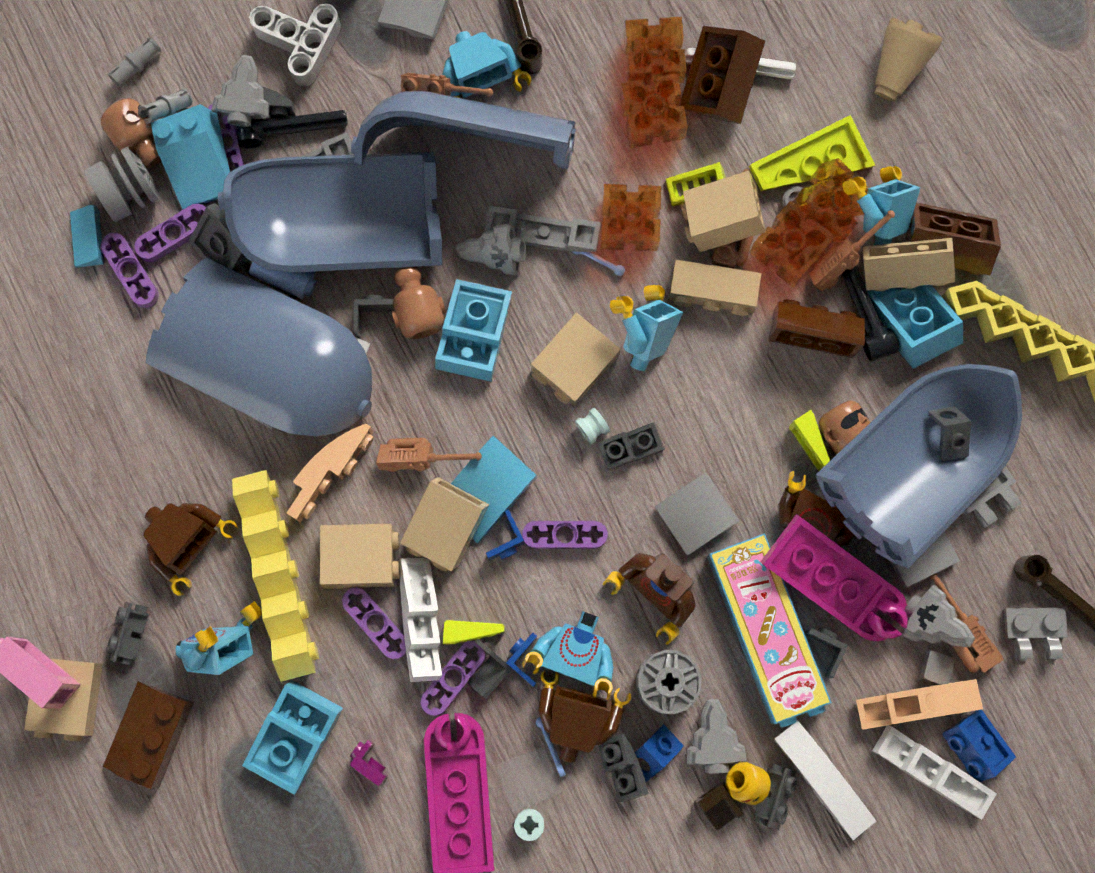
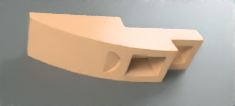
M363 424L342 434L321 449L304 466L293 481L302 490L286 514L300 523L303 518L308 519L316 508L314 501L320 493L322 495L325 494L332 483L331 475L333 474L343 480L345 475L350 476L358 464L356 458L361 450L367 451L374 440L372 436L374 431L371 426Z
M976 679L856 700L862 730L983 709Z

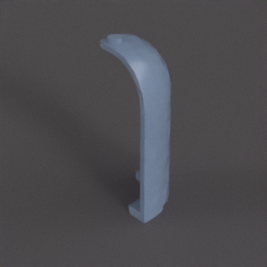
M403 91L382 100L363 120L358 136L353 137L351 154H355L356 164L363 165L369 148L378 136L393 128L417 125L553 151V163L557 164L558 168L568 169L574 148L576 122L428 91Z
M433 152L367 154L363 165L355 163V155L283 157L259 160L242 165L229 172L224 180L223 192H218L219 210H225L226 223L232 242L248 260L267 270L312 272L442 265V237L439 214L436 212V206H432V200H437L436 162Z
M207 257L183 277L186 283L178 294L172 292L161 311L165 314L159 330L153 329L149 341L146 364L268 426L290 434L307 436L335 434L352 426L370 412L372 402H370L372 369L365 350L351 331L332 317Z
M966 364L946 367L927 374L906 388L816 474L819 486L831 507L836 505L846 518L843 521L846 527L858 539L864 536L877 546L875 552L909 569L997 478L1010 460L1019 438L1022 421V400L1017 374L1012 370L995 366ZM956 407L971 420L969 456L942 461L939 458L941 426L928 416V411ZM952 415L941 416L942 418L946 419L955 418V416Z

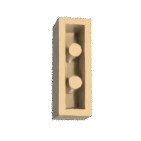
M952 238L863 246L866 291H886L889 288L899 287L912 289L921 285L943 286L955 282Z
M675 260L668 300L674 301V304L678 306L690 307L691 304L703 305V309L709 311H719L722 308L731 310V313L735 315L746 316L749 313H754L757 307L761 273Z

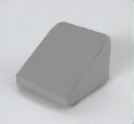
M926 650L918 679L937 685L949 684L955 658L937 651Z

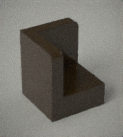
M720 783L695 800L716 830L721 829L734 818H740L744 815Z

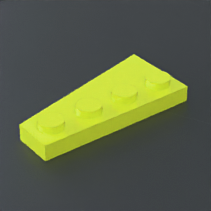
M851 115L750 164L748 167L762 192L869 169L876 165Z

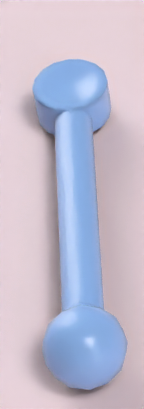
M572 251L576 255L583 254L614 270L617 276H622L625 273L624 266H616L591 252Z
M539 717L536 720V725L542 730L560 777L565 776V771L554 744L550 741V734L544 730L541 718Z

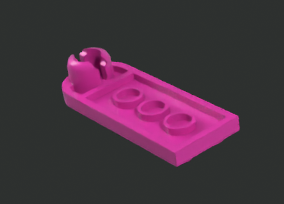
M797 514L760 561L764 566L864 639L882 641L902 635L901 632L877 615L879 610L905 629L907 628L908 617L904 611L907 603L903 594Z
M454 713L457 740L452 741L450 714L441 715L430 723L424 736L433 873H480L495 871L485 738L482 727L473 717L463 713Z

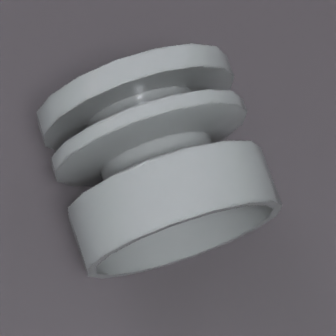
M128 146L121 150L127 161L126 163L122 164L114 153L111 155V160L115 169L110 171L100 161L84 170L94 192L115 223L132 214L129 200L134 199L143 208L146 204L141 196L142 193L145 192L151 202L159 199L156 194L154 181L141 159Z
M663 650L649 656L640 665L636 674L635 688L639 699L648 709L659 714H677L687 710L696 702L701 691L702 677L698 666L688 655L676 650ZM667 673L670 674L671 678H676L677 684L672 686V691H669L667 686H662L661 680L666 679Z

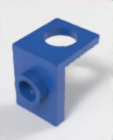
M509 509L505 510V515L517 538L486 552L485 554L489 561L498 556L502 560L516 554V548L524 544V539Z
M532 632L526 641L520 638L509 650L513 656L506 663L534 687L536 683L515 665L518 659L537 639L538 636Z
M665 724L635 751L636 757L644 759L650 766V771L642 769L645 782L660 772L684 747Z

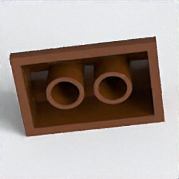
M703 26L679 108L720 121L741 124L765 40L742 30Z
M916 202L905 242L952 238L954 268L965 270L973 275H991L1001 248L997 219Z
M786 299L783 302L778 301L774 309L768 341L854 358L865 343L864 318L857 317V314L854 312L841 311L839 314L829 312V309L824 306L813 305L810 308L800 306L798 301Z
M138 681L103 767L123 779L146 788H159L194 702Z

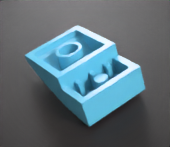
M456 279L435 358L436 370L492 382L512 291Z
M494 436L478 451L482 455L481 460H470L451 483L489 504L472 538L477 544L505 515V510L510 509L525 490L537 479V475Z
M293 680L285 684L272 711L267 715L242 766L295 795L323 748L343 708Z

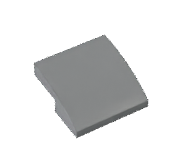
M385 0L378 23L385 28L405 30L410 36L435 39L449 0Z
M704 473L655 506L687 556L739 522V519L707 473Z
M944 531L909 569L892 561L890 563L905 589L960 560Z

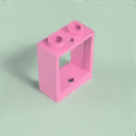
M9 636L5 639H0V673L41 708H61L81 685L27 639Z

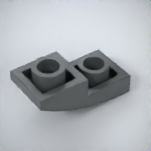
M262 87L264 89V100L269 103V115L271 117L296 116L295 107L290 99L274 90Z
M654 422L598 442L608 470L665 450Z
M624 734L610 738L604 744L598 745L604 772H611L618 802H626L649 794L638 759Z

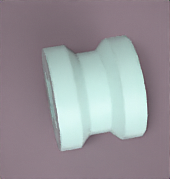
M595 408L589 410L585 418L575 420L579 431L591 445L596 442L599 435H606L610 432L608 424Z
M529 808L518 813L515 818L514 828L518 837L526 841H533L541 836L545 823L540 812Z

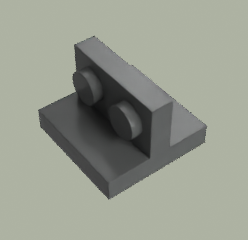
M216 203L207 206L188 242L203 259L207 257L237 272L240 266L251 261L232 242L226 223L225 210H219V206Z

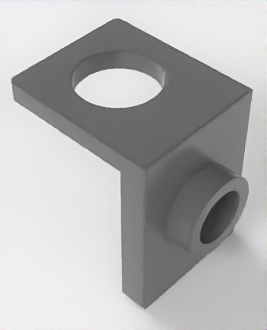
M368 295L365 299H354L353 333L355 337L361 339V312L394 311L393 299H383L380 295Z
M956 407L928 411V416L941 426L939 458L942 461L968 457L971 420ZM952 415L955 416V418L946 419L942 418L941 416Z
M813 628L806 629L804 633L806 636L836 649L825 674V677L828 679L834 678L848 645L838 641V635L827 629L822 628L820 632Z
M477 638L475 642L490 657L470 679L468 684L484 699H487L512 668Z

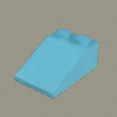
M199 104L152 122L151 127L156 150L182 209L192 204L202 205L218 199V192H223L224 180L230 169L217 113Z
M921 285L912 289L899 287L889 288L886 291L867 290L883 326L893 330L899 344L900 354L913 369L963 344V321L932 285Z

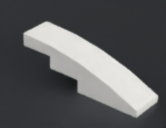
M400 558L402 619L410 682L437 681L442 677L438 654V646L440 644L436 621L438 605L430 561L428 558Z
M796 721V723L774 739L794 764L795 769L813 789V793L852 840H855L877 822L799 721Z
M889 725L886 726L872 750L922 784L981 820L997 794L952 763L943 760L923 745L914 742Z

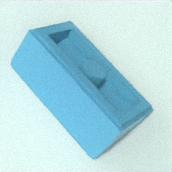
M88 205L70 212L75 268L103 265L104 256L101 250L102 233L99 209L95 205Z

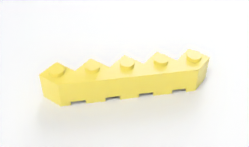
M978 281L948 288L942 295V298L961 320L977 317L985 343L1013 336L1021 363L1049 356L1058 383L1086 375L1095 402L1094 343L1079 335H1072L1061 329L1060 325L1041 315L1037 316L1024 309L1023 305L1004 295L1000 296L986 288L987 286Z
M267 470L233 478V498L242 518V534L251 557L252 578L261 598L262 620L271 640L272 661L280 682L316 673L314 660L319 659L316 643L310 640L306 623L309 613L306 602L301 601L296 582L299 572L295 560L291 561L286 537H289V531L286 521L281 520L276 497L280 496L276 480L270 481Z

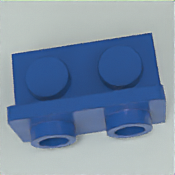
M982 710L971 711L959 723L942 733L949 747L966 767L967 772L979 782L995 777L1016 758Z

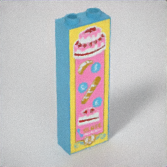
M764 533L713 552L707 556V559L771 724L779 723L782 728L798 721L796 716L806 712L809 717L825 712L824 706L832 702L783 579L760 562L770 550L769 542Z

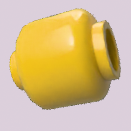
M739 762L728 771L725 786L733 799L748 805H757L768 796L771 781L768 773L763 768L748 762Z

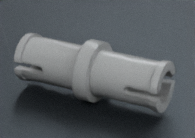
M148 37L134 52H128L125 55L126 59L107 75L121 88L137 71L141 73L145 69L144 65L162 50L152 38Z
M181 89L171 95L164 94L158 96L156 101L140 106L138 114L141 118L149 116V118L144 119V122L149 124L152 121L173 115L176 111L191 106L193 102L190 93L186 94V89Z

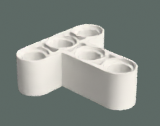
M326 3L318 5L313 10L307 24L267 6H257L250 12L249 16L252 28L259 39L292 53L287 64L293 81L303 87L313 84L341 29L335 7ZM325 18L333 19L329 24H321ZM264 20L270 21L266 26H258ZM288 31L295 32L291 37H283ZM313 42L321 43L317 48H309V45ZM301 66L309 67L304 73L296 72Z

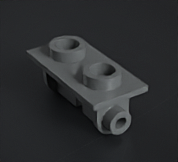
M125 602L124 607L118 608L115 617V624L118 625L115 636H110L106 648V653L110 654L109 660L116 662L117 656H120V663L131 665L132 660H136L141 639L130 637L133 631L143 634L149 616L146 613L148 607L136 604L135 610H132L133 603Z
M772 763L771 769H767L771 781V798L766 797L763 802L757 804L754 815L756 816V823L767 826L769 820L768 827L779 830L780 824L783 825L788 815L787 800L789 795H792L795 791L797 778L795 777L796 771L785 768L783 773L784 767Z

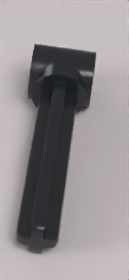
M345 110L266 120L251 119V126H236L238 145L242 148L251 149L262 146L268 136L348 126V119Z
M857 265L853 269H846L842 273V277L859 318H864L866 334L863 349L868 360L873 362L898 353L899 344L896 335L891 328H887V326L882 327Z

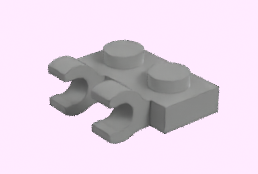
M1006 467L964 511L965 515L974 511L978 522L983 528L998 520L994 512L986 504L994 496L997 495L999 497L1001 505L1007 512H1010L1022 503L1009 487L1016 480Z
M1065 608L1003 609L1005 639H1014L1015 660L1033 658L1032 645L1029 639H1043L1045 660H1057L1063 657L1059 639L1068 638Z

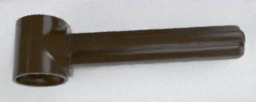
M505 0L517 40L514 49L522 65L520 69L529 74H535L542 67V46L538 39L532 35L523 0ZM527 54H533L536 57L532 59H527L524 56Z
M1028 555L1020 557L1015 562L1014 572L1019 580L1028 582L1034 588L1040 586L1095 631V608L1052 574L1053 568L1045 557L1041 555ZM1030 561L1034 562L1037 567L1034 576H1031L1027 570V565Z

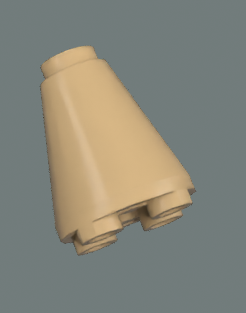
M891 18L885 31L874 93L894 102L897 96H901L937 52L943 38L934 33H925L922 31L923 25L916 21L907 20L905 24L898 19Z

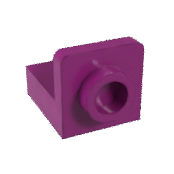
M367 740L363 744L360 741L350 754V757L353 759L350 766L380 787L388 777L383 772L386 767L372 757L367 761L365 757L375 743Z

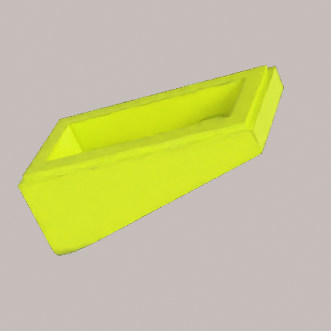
M720 162L666 178L671 205L677 206L685 203L684 195L679 196L676 186L678 183H681L683 191L689 190L688 181H693L695 188L701 186L699 179L704 178L705 184L712 182V176H716V180L726 178Z
M809 410L789 425V429L817 470L820 471L830 459L812 410Z
M446 620L444 621L443 645H452L476 640L477 638L481 639L505 633V626L496 623Z

